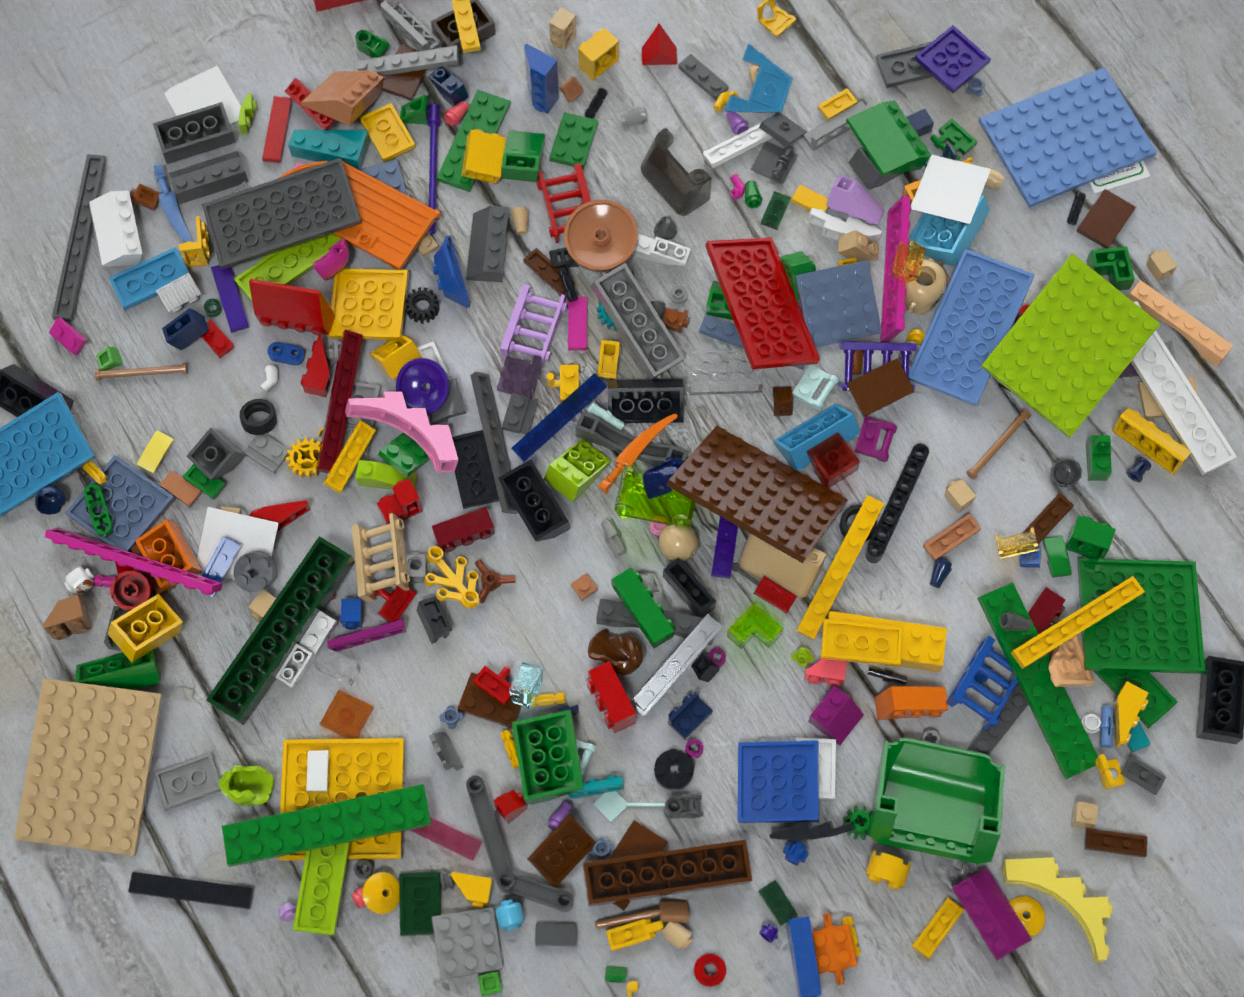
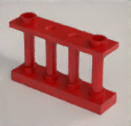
M581 163L574 165V172H571L570 175L544 180L542 172H538L539 179L536 180L538 191L542 190L551 227H548L551 238L554 237L555 244L559 243V234L564 233L566 225L557 227L554 218L571 215L579 206L591 201ZM572 181L573 183L577 182L578 187L575 188L576 190L548 196L546 187ZM574 197L581 198L582 203L579 206L552 211L551 202Z

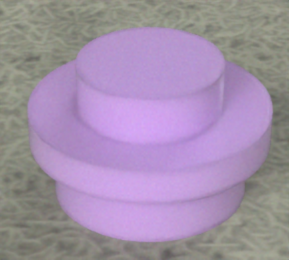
M286 903L278 910L280 920L289 922L295 919L297 906L293 903Z

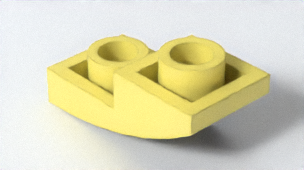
M157 430L143 451L137 465L152 473H156L174 439Z

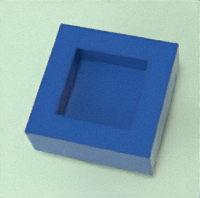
M1021 547L1020 567L1040 568L1041 547Z

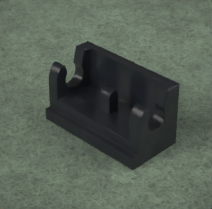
M436 596L420 601L416 611L431 644L436 643L438 638L442 636L444 639L447 638L452 628L440 601Z

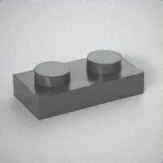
M1132 755L1120 772L1121 775L1154 795L1158 793L1167 778Z

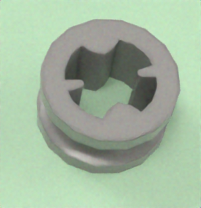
M927 730L922 735L921 741L926 742L925 739L930 735L931 738L936 739L933 742L934 744H939L940 736L934 730Z

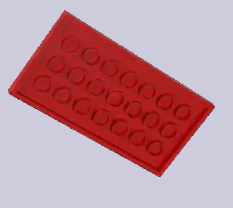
M772 237L707 241L705 244L706 250L752 370L818 364L820 361L819 355L805 324Z

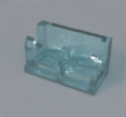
M522 662L509 689L510 694L517 695L520 698L512 697V702L530 709L543 681L542 667Z

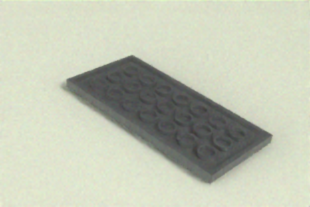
M341 158L202 204L217 259L222 270L362 223Z

